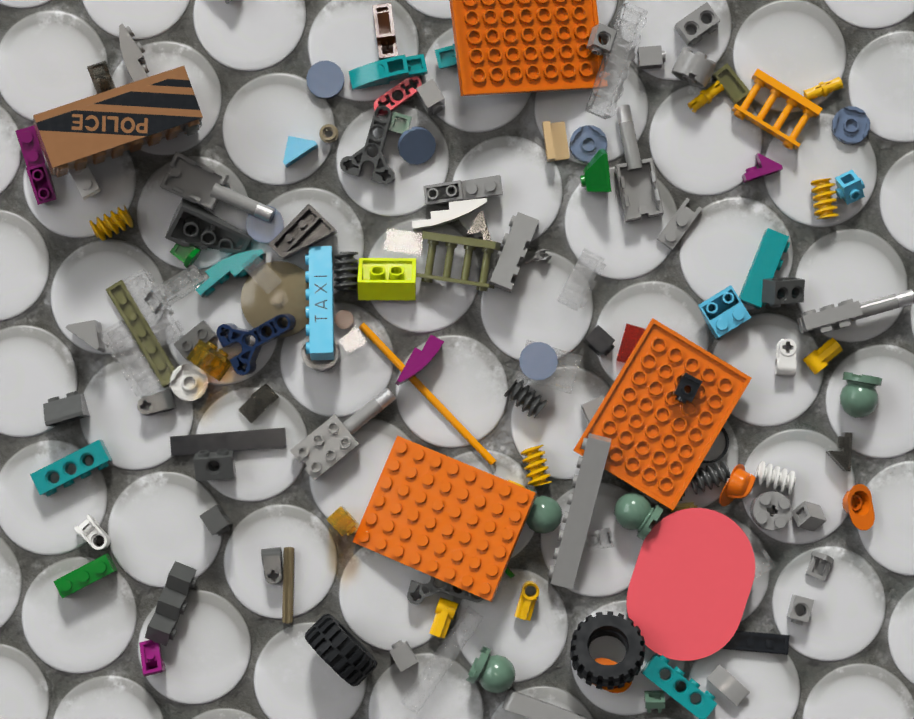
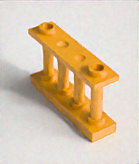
M757 68L751 78L755 84L742 105L735 104L732 111L737 118L741 120L745 118L782 141L783 146L786 148L797 150L801 144L796 139L809 118H816L823 108ZM766 87L771 90V94L756 117L747 110L759 90ZM781 96L787 100V105L774 126H771L763 120L776 99ZM798 107L803 110V115L790 136H787L779 130L792 109Z

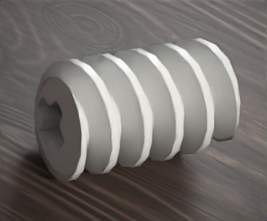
M765 461L759 463L754 475L758 479L759 485L765 481L766 488H768L772 483L773 490L781 486L782 493L787 488L788 495L792 493L796 481L794 471L791 470L787 475L786 468H783L780 472V467L776 466L773 469L771 463L765 467Z

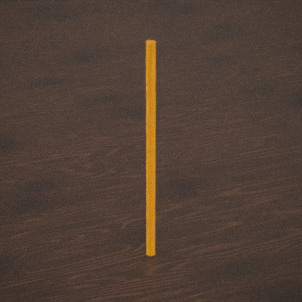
M365 323L361 324L359 329L402 372L405 367L404 363ZM416 376L409 380L490 465L496 461Z

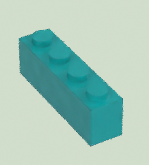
M769 228L765 230L739 295L742 303L760 309L762 305H766L765 302H762L763 279L775 278L776 270H780L783 263L781 256L783 252H787L790 246V242H788L789 236Z

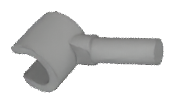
M540 249L537 255L525 259L524 263L528 264L536 260H550L552 256H544V253L549 251V249Z

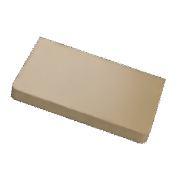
M542 122L547 162L569 159L565 122Z

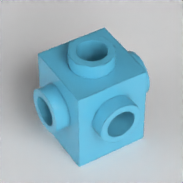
M853 170L835 177L837 184L836 194L847 205L865 197L863 192L865 185Z

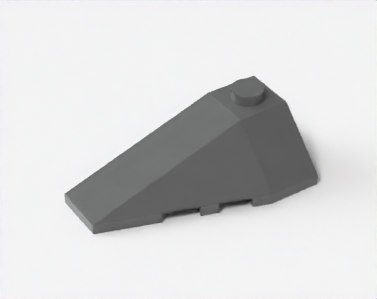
M182 198L165 236L166 239L181 246H195L206 250L207 248L217 249L221 252L235 254L244 252L251 240V237L184 198Z

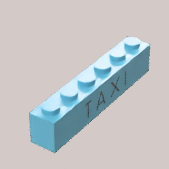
M332 246L309 247V254H305V264L309 265V271H305L306 283H309V289L305 290L306 300H309V306H306V318H309V324H306V336H309V342H306V354H310L311 361L334 360Z

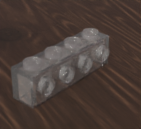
M141 269L124 279L123 282L161 347L165 348L184 336L182 334L184 329L179 321L175 322L172 317L174 312L169 304L165 305L162 300L164 295L160 288L156 289L152 282L155 279L150 271L146 273L144 269Z
M120 320L102 331L104 336L102 341L107 348L111 347L114 352L111 355L117 364L120 363L123 367L121 372L125 379H130L133 386L131 389L136 397H147L163 387L124 321Z

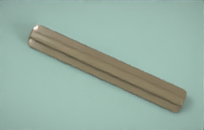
M284 547L282 622L290 624L293 622L294 548Z

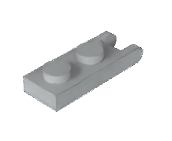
M688 198L685 199L657 238L658 241L673 250L702 210L700 206L695 212L686 206L690 201Z

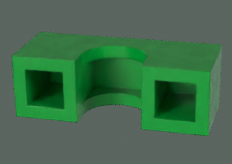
M105 554L53 582L60 596L66 598L118 570L110 555Z

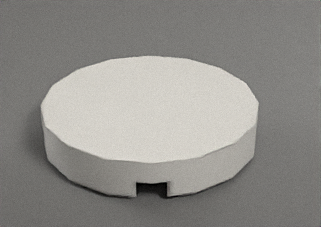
M185 363L178 366L170 377L172 393L184 401H194L201 398L208 388L206 372L200 366L193 363Z

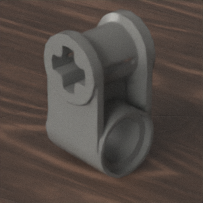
M169 389L141 398L138 401L137 408L143 415L149 416L176 409L172 391ZM145 402L152 405L149 407V411L142 409L145 406Z
M281 547L261 549L265 580L270 584L277 585L283 580ZM274 570L275 573L279 574L276 581L269 577Z

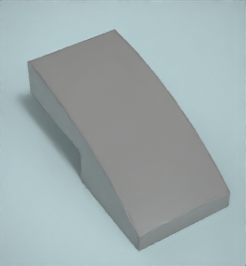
M720 664L706 678L736 706L750 693Z

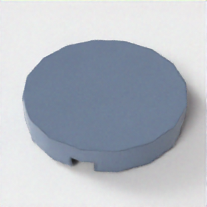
M319 61L308 70L306 77L307 86L316 97L330 99L337 96L343 89L344 74L341 68L334 62Z
M848 106L835 114L831 129L838 141L853 145L861 142L868 135L870 120L862 109Z
M594 125L582 126L573 132L569 148L572 155L578 161L589 163L599 149L607 150V138L605 133Z
M412 127V129L402 133L397 147L404 161L418 165L425 163L432 157L435 152L436 142L429 130L423 127Z
M271 207L275 209L271 222L248 214L246 219L247 232L251 238L259 243H270L284 229L282 215L274 207Z
M533 342L527 345L522 350L519 358V365L523 374L532 380H545L555 372L558 364L554 349L543 342Z

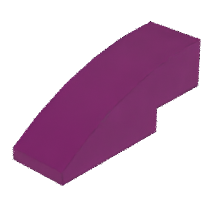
M430 335L422 351L415 347L395 384L399 386L420 373L436 356L444 341Z

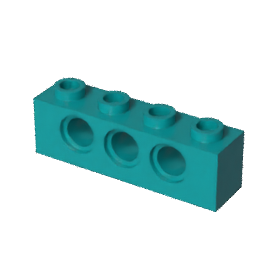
M97 440L30 474L39 494H46L48 497L55 494L57 488L61 486L64 488L69 487L75 483V479L79 477L84 479L92 475L91 471L97 468L100 471L108 467V463L112 461V458L103 440ZM88 455L94 458L91 466L85 463V458ZM70 464H74L77 468L73 475L68 472ZM54 472L59 475L57 483L51 481V475Z
M654 654L641 670V673L697 718L706 719L717 705L714 701L716 697L707 690L705 693L699 689L700 684L692 678L688 681L683 677L685 672L677 666L673 669L668 665L670 661L663 655L658 657ZM663 669H668L670 672L667 679L660 678V672ZM679 681L685 683V688L682 691H676L675 685ZM698 693L700 695L698 703H691L690 698L692 694Z

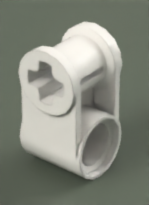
M782 339L776 345L775 375L795 376L797 346L792 339ZM786 342L790 346V350L787 351L782 348L783 345H786Z
M88 514L84 522L74 527L78 534L92 548L104 550L109 547L111 542L109 535L91 515ZM99 536L104 538V544L101 547L96 544V539Z

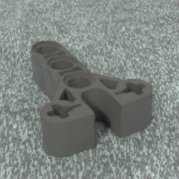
M386 106L376 108L365 146L352 156H346L341 160L340 167L343 172L360 177L363 164L366 161H371L374 164L372 181L382 184H389L394 181L395 172L388 166L383 153L388 128L393 115L390 108ZM386 109L388 111V118L380 120L378 116L379 111ZM376 128L383 130V136L379 139H376L373 135V131ZM372 146L378 149V154L375 157H370L368 154V149ZM351 159V163L359 168L353 167L347 170L345 162H349ZM386 170H388V174L391 175V178H387L386 181H384V177L380 174H377V172L385 173Z
M432 576L431 580L426 584L411 580L407 593V598L412 604H420L424 598L438 592L473 602L483 600L481 597L474 598L471 593L465 590L461 593H456L453 590V585L446 583L443 587H437L434 583L436 578ZM419 585V595L422 596L417 598V600H413L411 592L414 593Z

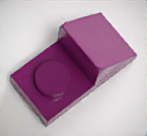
M757 153L755 158L759 169L756 166L746 169V173L742 175L744 183L780 172L783 167L781 164Z
M151 640L140 642L143 676L163 672L166 666L162 659L160 644Z

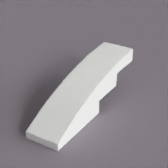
M487 198L449 202V210L431 211V219L412 221L413 231L434 228L470 215L487 205Z

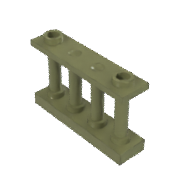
M426 231L422 232V239L428 240L427 244H429L425 273H416V277H421L422 282L433 283L434 279L476 286V290L488 291V288L494 289L493 284H487L491 253L494 250L500 251L501 243ZM439 242H445V246H447L443 277L432 275L436 246L439 245ZM457 244L464 245L465 249L461 280L450 278L454 249L457 248ZM475 247L482 248V252H484L479 282L468 281L473 250L475 251Z

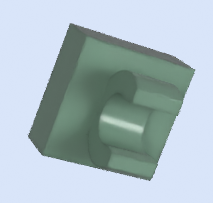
M393 112L388 131L402 135L403 132L409 130L412 117Z
M644 691L647 712L651 713V709H658V713H661L662 709H665L664 691Z

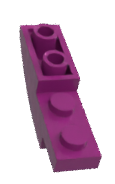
M34 125L16 130L15 132L27 166L26 170L37 204L56 200L49 166Z

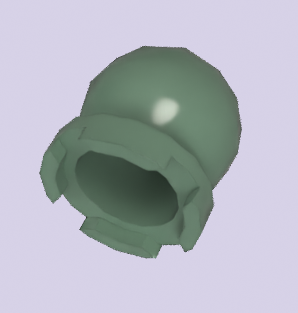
M844 372L842 380H846L848 384L842 388L840 393V405L852 417L863 418L875 411L878 404V393L875 388L876 386H881L882 378Z
M543 495L536 497L525 523L536 533L546 534L552 532L561 523L562 509L558 502L551 497Z
M630 492L624 494L616 501L614 515L623 528L637 530V537L644 540L652 530L650 529V524L653 519L657 521L664 509L659 504L652 507L649 499L643 494Z
M483 646L480 650L482 653L479 659L475 658L468 673L469 677L466 680L472 684L479 680L481 687L488 692L503 693L510 689L514 683L516 676L514 666L504 656H491V649Z

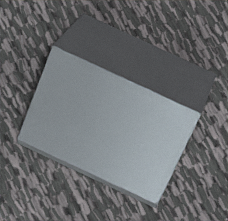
M91 320L69 324L65 327L96 350L105 351L100 322Z

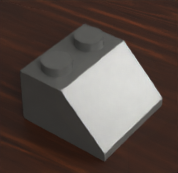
M77 391L67 393L66 398L59 399L58 396L48 399V403L43 404L45 425L54 427L90 416L84 394H78Z

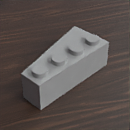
M520 212L516 216H512L509 226L512 228L509 234L505 233L502 241V244H504L502 252L498 251L495 258L497 265L495 269L491 268L487 278L490 280L489 284H493L494 287L511 293L539 220Z

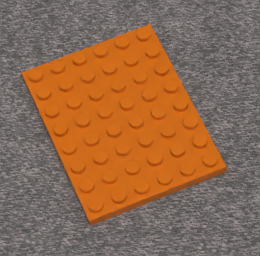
M450 0L461 96L600 89L607 87L603 55H595L586 48L592 28L599 24L596 0Z
M652 318L573 451L581 456L584 455L585 450L581 449L583 439L588 438L589 433L611 438L604 470L673 511L752 378ZM683 373L703 381L692 403H680L675 400L676 396L672 395ZM689 386L684 387L686 393L691 391Z
M397 436L355 534L353 543L492 602L537 493Z

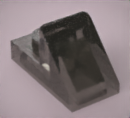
M106 61L87 66L97 94L116 88L111 75V69Z
M483 211L479 212L466 235L467 238L481 234V237H478V239L492 241Z
M266 383L255 391L251 398L238 410L250 423H253L279 396Z
M843 432L838 437V448H841V450L825 452L843 471H851L852 433Z

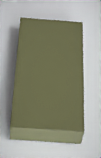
M728 63L712 75L715 81L718 80L723 85L724 92L734 104L741 102L750 92Z

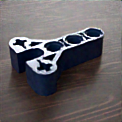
M280 314L252 330L238 328L232 323L222 324L217 328L216 334L223 348L230 347L237 342L241 344V353L231 358L230 362L237 374L248 375L256 369V359L261 347L292 330L296 325V320L291 314ZM283 318H286L288 321L286 328L282 325ZM267 327L271 328V336L266 334ZM251 336H254L256 340L254 345L250 343Z

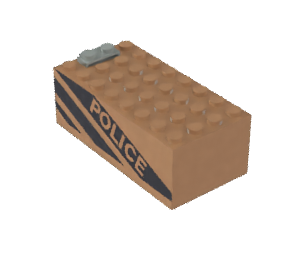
M181 66L33 115V125L52 176L61 177L67 175L68 170L75 168V171L87 168L86 166L89 163L93 162L94 165L105 162V158L110 156L112 159L123 156L124 151L130 150V153L141 150L142 145L148 144L150 147L158 144L161 141L160 139H174L181 132H184L187 136L198 133L199 128L202 126L201 120L203 116L185 66Z

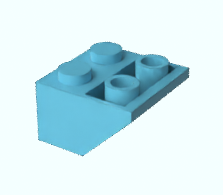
M731 285L698 305L715 339L751 318Z

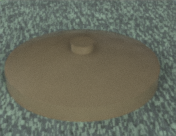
M274 261L261 265L248 276L241 291V308L246 320L253 328L258 327L277 315L291 314L295 317L296 325L292 330L278 337L284 338L299 333L306 327V324H309V318H306V306H309V300H306L305 290L309 289V283H306L305 271L289 262ZM283 318L282 325L285 328L288 325V321L286 318ZM270 327L266 328V334L268 336H271L272 334Z

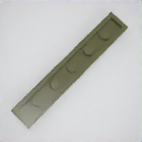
M120 280L108 287L106 291L163 388L170 385V377L175 367L124 281Z

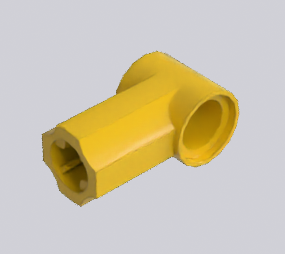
M832 337L820 348L808 354L803 361L815 375L826 367L828 362L843 351V349Z
M527 581L522 585L514 614L515 617L528 621L531 620L539 595V588L535 582ZM534 586L536 588L535 593L527 595L525 593L526 587Z
M440 597L429 634L445 639L458 603Z

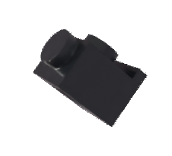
M683 373L672 395L676 396L675 400L680 403H692L703 381ZM685 386L690 387L691 391L689 393L684 391Z

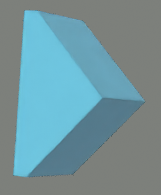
M288 136L283 160L286 168L318 148L317 143L313 140Z

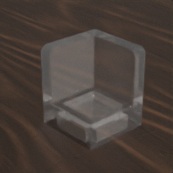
M357 325L339 339L348 355H351L368 343Z

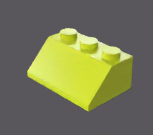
M359 258L358 300H416V258Z

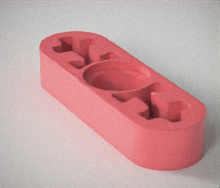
M417 76L406 78L376 99L374 110L379 107L378 103L385 104L388 102L386 97L389 96L390 101L394 105L391 106L389 103L386 107L393 111L417 94L416 89L412 87L408 90L410 94L406 95V91L402 86L405 85V88H408L410 81H417L418 88L422 85L421 79ZM395 91L403 93V98L400 101L393 99L392 94ZM381 110L378 115L385 116L388 114V111Z

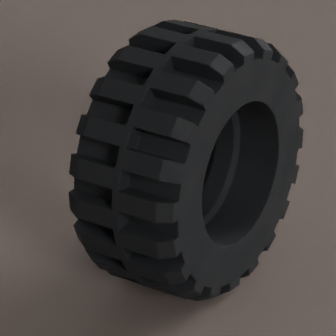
M607 611V615H603L602 612H597L595 617L589 615L586 617L585 622L581 621L578 624L577 630H574L572 635L570 659L572 660L573 669L577 670V675L580 679H586V684L591 686L593 683L597 689L601 690L602 686L607 687V690H613L614 686L621 688L624 687L626 682L630 683L634 680V676L640 672L645 655L644 637L640 635L641 630L639 627H634V621L630 618L625 620L623 614L619 613L618 616H615L613 611ZM601 636L615 637L625 646L626 655L621 662L615 665H602L590 656L589 646L591 642Z
M329 613L324 614L305 633V639L308 644L342 679L353 687L358 686L377 666V661L371 653Z

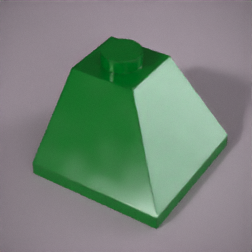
M599 149L584 168L583 176H580L581 187H585L587 192H612L608 155L604 149Z

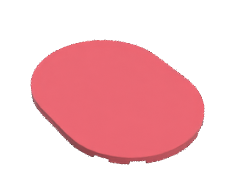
M687 508L668 514L651 528L652 530L641 546L627 591L628 617L634 621V627L638 626L641 630L640 635L644 637V644L661 656L679 661H692L708 657L719 651L731 640L740 624L755 577L754 552L744 531L732 519L720 512L707 508Z

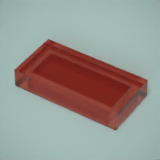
M626 324L616 361L622 363L627 361L645 328Z

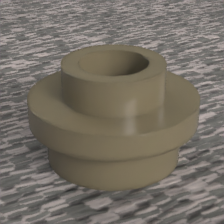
M332 124L322 126L319 132L321 140L325 143L335 142L338 138L337 128ZM327 131L333 133L331 137H326Z

